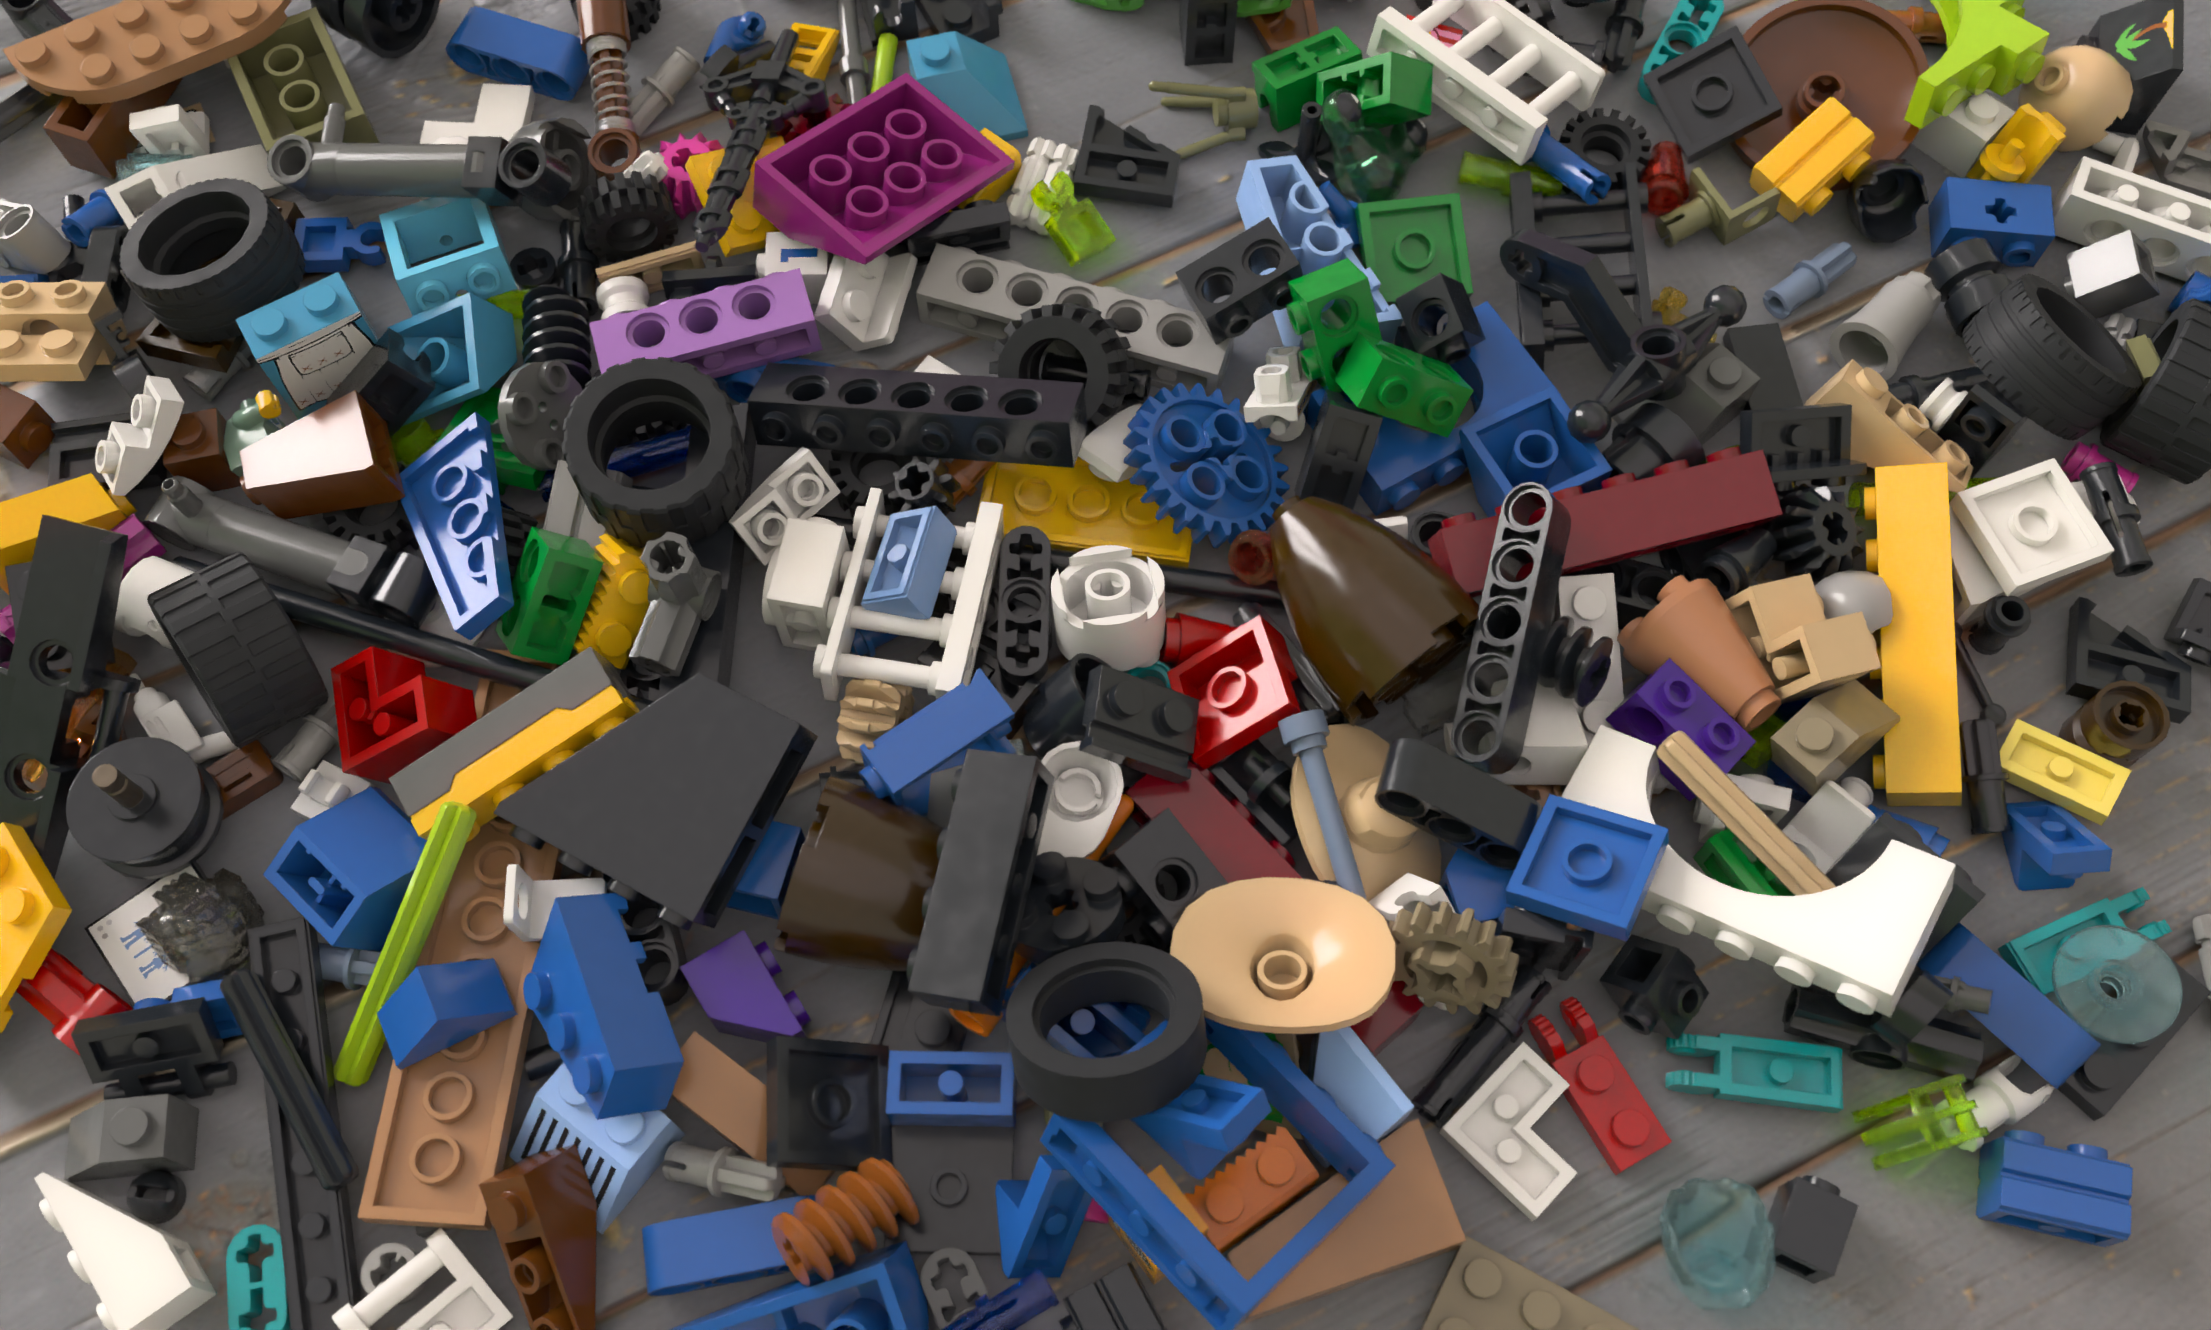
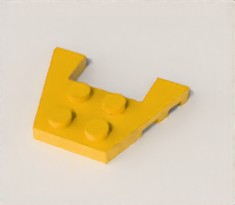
M5 822L0 824V1033L4 1031L13 1015V1011L8 1003L23 978L33 980L72 912L70 905L24 828Z

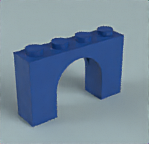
M1488 301L1473 308L1486 339L1471 347V353L1466 358L1449 364L1474 390L1470 399L1475 414L1466 423L1453 429L1448 438L1432 432L1414 430L1396 420L1382 416L1383 420L1359 491L1360 496L1375 516L1392 507L1394 510H1401L1412 504L1422 491L1437 483L1439 486L1448 485L1465 471L1468 465L1459 437L1460 428L1553 385ZM1448 322L1444 323L1442 332L1446 328ZM1323 387L1310 394L1307 423L1312 430L1314 429L1325 394ZM1344 391L1340 392L1346 402L1354 404Z

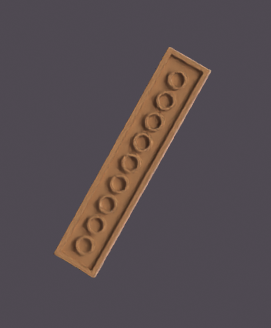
M486 649L551 670L561 666L513 655L509 650ZM570 654L569 660L578 654ZM479 678L474 700L477 720L520 693L521 690ZM496 816L481 826L479 833L465 844L415 968L423 965L494 958L518 1014L402 1070L396 1066L393 1058L357 1218L365 1223L491 1231L492 1223L489 1219L488 1209L479 1184L503 1171L534 1011L526 1005L523 985L526 975L531 973L541 941L522 942L504 924L507 866L509 864H519L533 881L560 880L563 866L562 863L557 861L562 850L545 842L542 850H539L514 838L509 834L514 824L500 816Z

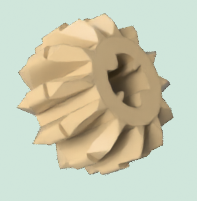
M853 678L846 685L845 697L840 701V716L836 720L839 723L836 740L838 745H840L839 750L843 759L851 760L855 764L864 766L859 746L865 743L867 748L871 750L874 748V740L912 716L915 702L912 695V687L884 683L872 679Z

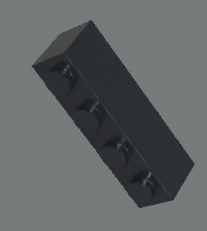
M967 749L963 768L958 769L954 775L951 789L954 804L949 824L942 829L937 843L939 865L934 885L927 889L922 903L924 926L919 946H916L911 951L907 963L908 991L930 1006L1000 1017L1055 779L1036 756Z

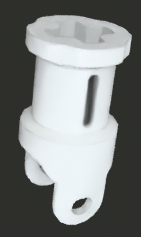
M2015 1054L1978 1076L1974 1081V1088L1956 1100L1944 1099L1935 1107V1117L1942 1131L1951 1142L1962 1150L1974 1152L1984 1144V1137L2002 1124L2014 1125L2043 1104L2052 1094L2054 1086L2047 1084L2033 1094H2028L2013 1085L2006 1076L2021 1061V1058Z

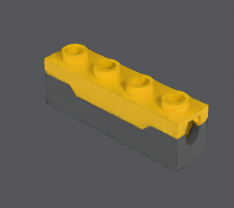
M590 646L388 779L408 817L412 818L411 822L418 836L425 840L428 839L443 803L454 801L474 809L477 818L467 839L468 842L479 833L481 826L498 816L494 812L501 801L638 713L639 709L633 702L632 696L614 665Z

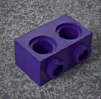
M1670 658L1643 680L1605 719L1616 731L1654 745L1656 750L1671 734L1677 731L1685 732L1725 774L1733 768L1756 742ZM1658 758L1660 773L1688 801L1694 799L1696 795Z

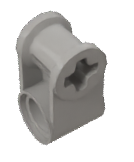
M0 198V266L4 268H18L36 274H45L58 267L70 252V242L32 206L12 203L9 200Z

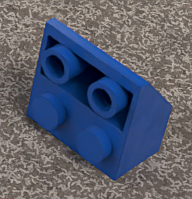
M369 787L297 825L263 875L331 946L382 951L427 840L418 836L411 819L379 788Z

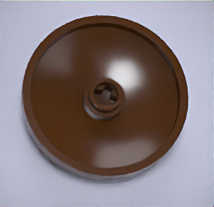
M1795 0L1767 13L1744 33V40L1783 107L1782 116L1730 143L1737 155L1751 169L1829 97H1834L1851 112L1853 118L1857 117L1874 133L1875 140L1869 152L1872 160L1868 166L1879 159H1901L1916 139L1920 129L1904 120L1917 79L1929 69L1926 55L1915 35L1900 19L1886 9L1865 0ZM1842 177L1830 190L1833 192L1848 189L1853 180L1849 182Z

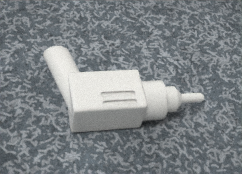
M136 673L130 675V677L141 680ZM141 681L139 692L134 696L135 704L133 711L149 737L164 739L176 744L198 764L207 759L231 753L239 748L231 742L224 731L200 737L177 700L170 701L165 693L157 692L153 687H145Z

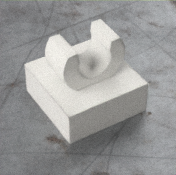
M322 760L316 770L311 768L298 787L301 793L290 809L299 817L309 820L363 790L374 786L358 776L343 773L341 768Z

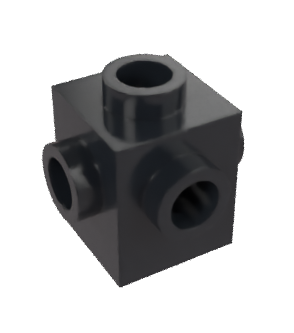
M1631 934L1599 980L1619 1007L1618 1015L1628 1027L1643 1035H1650L1651 1032H1655L1675 1040L1679 1039L1709 995L1708 990L1694 971L1696 968L1694 962L1681 952L1679 948Z

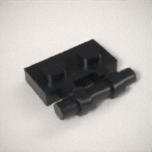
M205 997L78 1020L71 1034L93 1084L119 1080L116 1083L106 1084L104 1100L170 1094L172 1096L186 1094L188 1098L195 1099L210 1096L215 1088L235 1085L237 1082V1069L233 1061L212 1065L210 1063L219 1061L224 1043ZM171 1069H175V1070H176L175 1072H170V1073H164V1074H159V1075H156V1074H155V1072H160V1071H165V1070H171Z

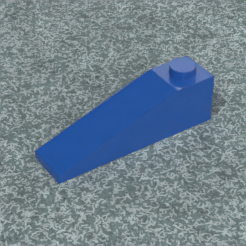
M905 1240L875 1250L872 1253L857 1256L856 1263L851 1267H847L843 1262L832 1265L834 1278L830 1281L824 1280L819 1274L814 1272L808 1275L810 1281L808 1287L803 1286L798 1280H794L669 1330H929L928 1303Z

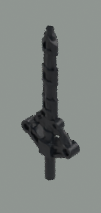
M784 29L781 32L770 60H758L756 66L722 77L709 78L702 85L709 109L720 111L726 116L729 127L733 132L724 150L725 154L721 165L716 169L708 187L707 194L709 197L705 208L699 210L692 225V229L695 232V248L699 252H707L709 247L719 241L727 232L733 218L730 211L735 201L743 194L751 174L750 169L756 156L760 153L768 131L778 132L785 127V121L791 117L797 118L805 112L812 114L820 113L829 107V99L824 81L811 78L789 66L800 41L798 33L792 29Z

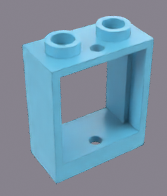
M431 197L379 215L395 280L413 316L459 297L456 295V292L462 289L484 300L517 289L496 222L489 206L478 198ZM481 240L484 241L483 244L415 267L411 266L413 263Z

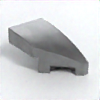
M2148 120L2142 136L2160 182L2211 200V154L2187 147L2192 132Z

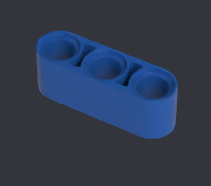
M476 6L468 10L445 47L449 58L465 71L509 85L532 86L535 93L562 101H570L575 97L591 67L588 63L587 54L581 48L579 37Z
M1960 922L1916 964L1921 970L1926 969L1932 975L1949 979L1958 976L1967 985L1993 990L1989 1015L1967 1011L2056 1089L2102 1046Z
M815 1195L791 1197L674 1219L642 1228L647 1294L649 1296L674 1295L790 1273L791 1270L782 1258L772 1236L773 1217L783 1212L794 1216L793 1209L795 1203L805 1198L815 1201Z

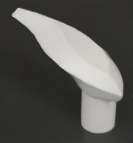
M2106 131L2108 135L2100 142L2094 144L2092 149L2114 156L2115 159L2111 166L2132 173L2140 150L2139 142L2135 137L2124 138Z

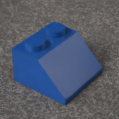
M1554 385L1460 428L1459 437L1477 500L1488 517L1496 516L1495 508L1501 506L1506 495L1514 487L1522 483L1535 482L1541 484L1551 493L1573 486H1581L1584 494L1601 490V482L1609 479L1613 469L1595 443H1582L1571 436L1567 426V419L1571 409Z

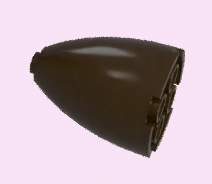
M1298 495L1293 496L1274 511L1272 518L1275 520V523L1270 529L1272 559L1280 596L1290 625L1306 659L1322 686L1352 726H1360L1373 720L1379 714L1378 710L1374 707L1378 703L1384 701L1389 705L1401 697L1406 699L1443 670L1468 647L1465 643L1467 639L1463 635L1472 625L1475 627L1480 605L1448 572L1407 539L1368 516L1343 505L1314 496L1303 500Z
M830 776L817 803L816 811L819 812L816 821L813 820L805 844H802L776 928L781 933L776 937L773 949L821 963L857 969L907 971L910 953L916 946H919L924 926L922 917L923 898L927 889L934 885L939 865L937 843L943 828L907 806L895 805L888 797L878 799L873 791Z

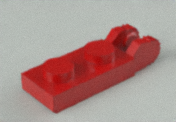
M1572 996L1560 1002L1559 1007L1565 1023L1569 1026V1029L1580 1044V1048L1567 1054L1563 1040L1545 1015L1538 1014L1528 1020L1529 1023L1527 1024L1529 1025L1531 1035L1537 1042L1550 1067L1570 1084L1563 1092L1565 1098L1612 1172L1618 1175L1666 1147L1672 1141L1603 1035L1598 1036L1595 1023L1590 1015L1585 1011L1581 1002Z

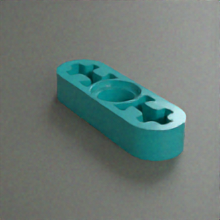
M1723 0L1679 1L1646 60L1638 80L1637 89L1645 101L1656 105L1644 84L1643 75L1684 54L1672 49L1668 42L1683 40L1689 43L1692 48H1695L1710 40L1724 11ZM1696 10L1703 12L1697 25L1690 22L1691 16Z

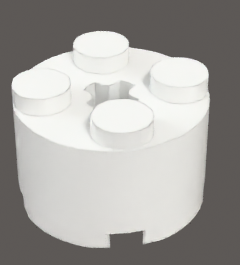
M1118 545L1091 547L1069 558L1070 565L1060 574L1057 569L1051 581L1055 636L1061 653L1068 660L1080 653L1091 654L1119 671H1127L1136 667L1144 668L1155 664L1160 658V649L1166 639L1165 581L1159 565L1148 556L1147 562L1133 557L1131 548Z

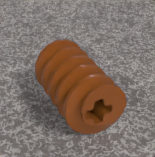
M870 1157L860 1162L857 1173L847 1171L841 1174L837 1179L836 1187L827 1184L817 1189L815 1201L805 1198L795 1203L793 1209L794 1216L783 1212L773 1217L771 1227L772 1236L786 1265L803 1286L808 1287L810 1283L808 1272L812 1269L826 1281L834 1278V1271L830 1261V1257L833 1255L847 1267L854 1265L856 1257L852 1247L853 1242L857 1241L868 1253L877 1250V1241L873 1229L876 1227L889 1239L898 1236L899 1229L894 1217L896 1214L899 1213L910 1225L918 1223L920 1215L909 1186L902 1175L889 1161Z

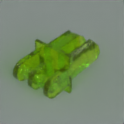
M1963 1073L1917 1088L1908 1089L1909 1092L1851 1112L1855 1123L1858 1124L1910 1107L1912 1109L1913 1116L1861 1134L1866 1148L1895 1141L1919 1132L1925 1138L1923 1141L1871 1158L1876 1172L1934 1152L1950 1150L1953 1147L1990 1135L1987 1127L1980 1128L1972 1111L1978 1108L1975 1100L1968 1101L1961 1084L1965 1083L1966 1079ZM1943 1091L1950 1107L1935 1111L1929 1095ZM1954 1117L1961 1134L1947 1138L1940 1121Z

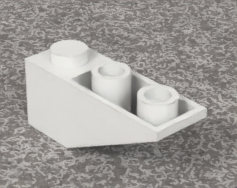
M258 144L153 165L104 188L130 230L137 219L146 210L150 209L153 204L167 197L170 193H174L180 188H185L197 182H204L209 179L214 180L216 178L241 179L256 185L268 198L287 189V187L278 183L270 176L267 169L268 155L262 145Z
M44 1172L34 1178L45 1197L39 1203L41 1212L54 1229L65 1233L73 1248L68 1253L69 1263L84 1282L93 1284L102 1301L97 1305L96 1310L100 1320L108 1330H167L217 1294L188 1242L147 1221L137 1218L132 1213L74 1183Z

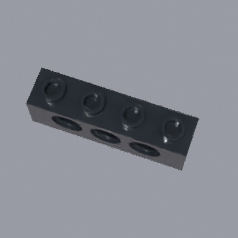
M1169 808L1152 817L1099 860L1102 865L1112 868L1118 874L1123 901L1128 902L1131 900L1145 918L1142 921L1145 932L1163 950L1167 948L1171 950L1173 930L1186 907L1208 890L1228 884ZM1159 871L1171 874L1177 883V895L1173 901L1162 897L1156 888L1155 880Z

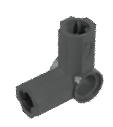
M666 532L659 539L647 541L640 558L649 573L648 602L650 605L633 643L629 658L634 664L650 672L666 677H679L701 620L707 621L717 606L722 588V575L718 571L701 566L687 537Z

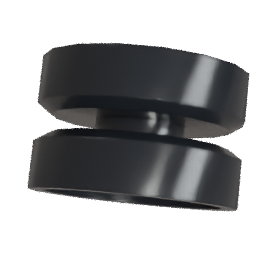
M311 0V7L317 8L327 27L348 39H352L381 58H398L412 51L429 32L436 19L440 0Z

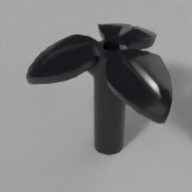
M1307 102L1302 107L1298 141L1295 148L1283 141H1269L1260 144L1257 148L1258 154L1262 159L1296 155L1316 186H1321L1326 181L1334 184L1339 177L1338 170L1333 163L1316 158L1331 151L1334 141V128L1320 124L1322 107L1316 102Z

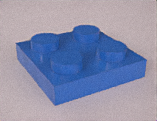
M1549 794L1506 887V902L1525 910L1627 942L1669 843V828Z

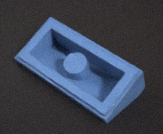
M936 505L890 514L860 604L864 609L913 619H929L931 617L957 535L955 526Z

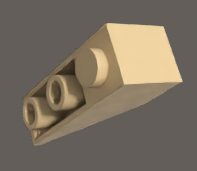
M1852 359L1805 402L1804 406L1830 403L1852 405L1850 460L1866 462L1867 467L1874 469L1875 467L1947 462L1948 491L1958 493L1967 488L1974 468L1970 464L1967 453L1954 441H1944L1929 427L1926 416L1917 407L1908 403L1904 405L1888 391L1889 388L1884 378L1872 368L1865 367L1863 369Z

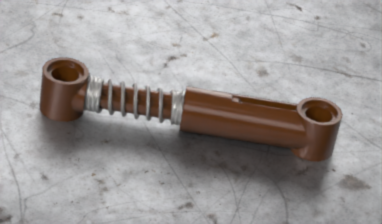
M576 0L581 48L587 54L588 63L591 66L589 69V75L592 78L590 86L593 89L591 96L595 102L593 112L596 114L594 118L596 135L593 136L588 145L587 155L599 178L605 176L608 181L615 180L614 173L624 172L642 154L635 123L630 120L634 115V111L628 108L633 103L632 99L627 96L631 91V87L626 84L630 79V75L624 71L628 67V62L624 59L631 48L626 0ZM627 158L621 165L611 167L617 160Z

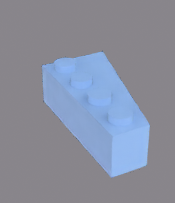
M1292 155L1247 161L1236 197L1245 229L1247 230L1269 217L1299 261L1303 275L1348 258L1368 277L1382 340L1393 344L1397 328L1403 322L1401 313L1395 304L1389 306L1379 291L1380 281L1370 267L1364 269L1352 251L1353 240L1345 228L1339 229L1327 213L1329 204L1298 157ZM1276 268L1266 269L1260 275L1270 274ZM1335 299L1328 302L1322 309V312L1328 310L1333 305ZM1287 309L1274 310L1273 315L1283 346L1301 347V350H1304L1302 336H1298L1290 323ZM1346 347L1340 349L1335 354L1334 358L1342 354Z

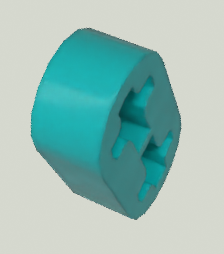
M254 1224L246 1227L233 1237L227 1250L226 1272L230 1330H257L251 1328V1319L262 1314L263 1293L265 1308L277 1311L276 1321L267 1323L265 1330H291L280 1230L265 1224ZM260 1241L265 1245L274 1247L273 1256L263 1259L262 1262L263 1281H261L260 1267L248 1263L249 1255L259 1251Z

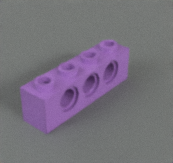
M800 268L786 272L770 273L763 278L733 286H720L710 292L683 299L666 300L660 305L629 313H616L606 319L589 323L601 374L606 372V369L618 363L621 365L631 362L632 359L642 357L658 359V357L672 358L676 362H686L696 366L698 371L705 375L708 374L714 379L767 365L768 362L774 363L823 350Z

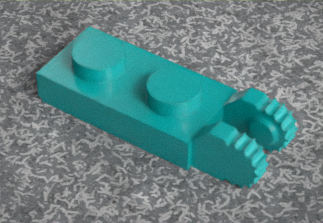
M2141 887L2111 901L2106 897L2013 939L1997 950L2007 964L2045 996L2131 957L2141 951V947L2160 939L2172 932L2165 920H2161L2159 922H2150L2140 927L2137 932L2130 933L2119 915L2131 913L2144 906L2145 902L2151 899L2144 887Z
M1682 1033L1678 1040L1666 1037V1051L1669 1053L1690 1057L1714 1056L1713 1074L1689 1070H1676L1666 1073V1088L1668 1090L1696 1095L1713 1094L1715 1099L1828 1113H1838L1843 1110L1842 1049L1840 1047L1719 1033L1716 1037Z

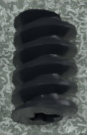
M543 284L532 288L524 295L522 301L523 365L531 362L560 361L567 366L570 374L581 385L582 390H584L585 384L592 379L590 372L592 362L589 355L591 352L589 340L591 330L588 323L590 320L588 306L582 300L573 297L567 290L559 286Z
M1553 608L1538 682L1547 688L1555 687L1556 692L1561 697L1574 698L1579 707H1586L1595 699L1607 679L1611 666L1610 655L1612 653L1613 641L1607 636H1602L1590 647L1593 641V629L1588 626H1582L1572 635L1574 629L1573 618L1562 616L1554 623L1555 610ZM1521 618L1511 621L1506 626L1503 632V639H1508L1515 635L1521 625Z

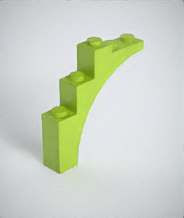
M1930 0L1938 11L1946 32L1947 51L1939 61L1918 77L1904 120L1922 129L1940 116H1948L1960 103L1972 95H1980L1986 89L2002 97L2022 83H2030L2044 65L2045 56L2042 53L2050 33L2023 19L2025 8L2022 6L2025 0Z

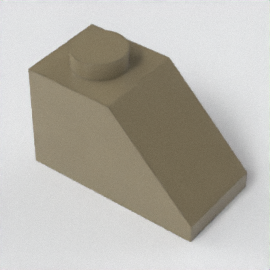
M1854 679L1814 697L1771 737V761L1813 797L1826 781L1837 780L1900 721V716Z

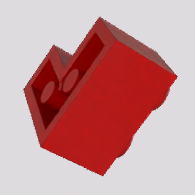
M370 646L331 668L343 773L391 784L388 778L477 721L473 690L426 676L424 662Z

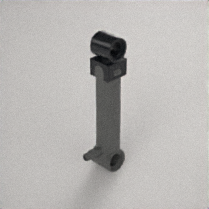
M334 102L328 105V112L324 117L321 142H310L304 137L295 134L286 135L275 142L267 157V169L273 179L314 202L326 201L334 195L478 198L488 206L522 207L524 196L538 206L548 207L562 201L569 193L572 184V172L568 164L538 141L528 137L508 142L503 137L468 136L467 144L343 143L346 109L342 104Z
M177 475L166 479L161 486L162 494L143 520V524L151 532L181 549L194 551L196 547L225 557L236 552L244 553L256 568L339 596L352 609L381 618L385 617L391 621L420 629L439 597V592L427 563L420 557L405 552H398L395 555L388 546L357 535L354 536L352 541H348L218 497L206 487L186 477Z

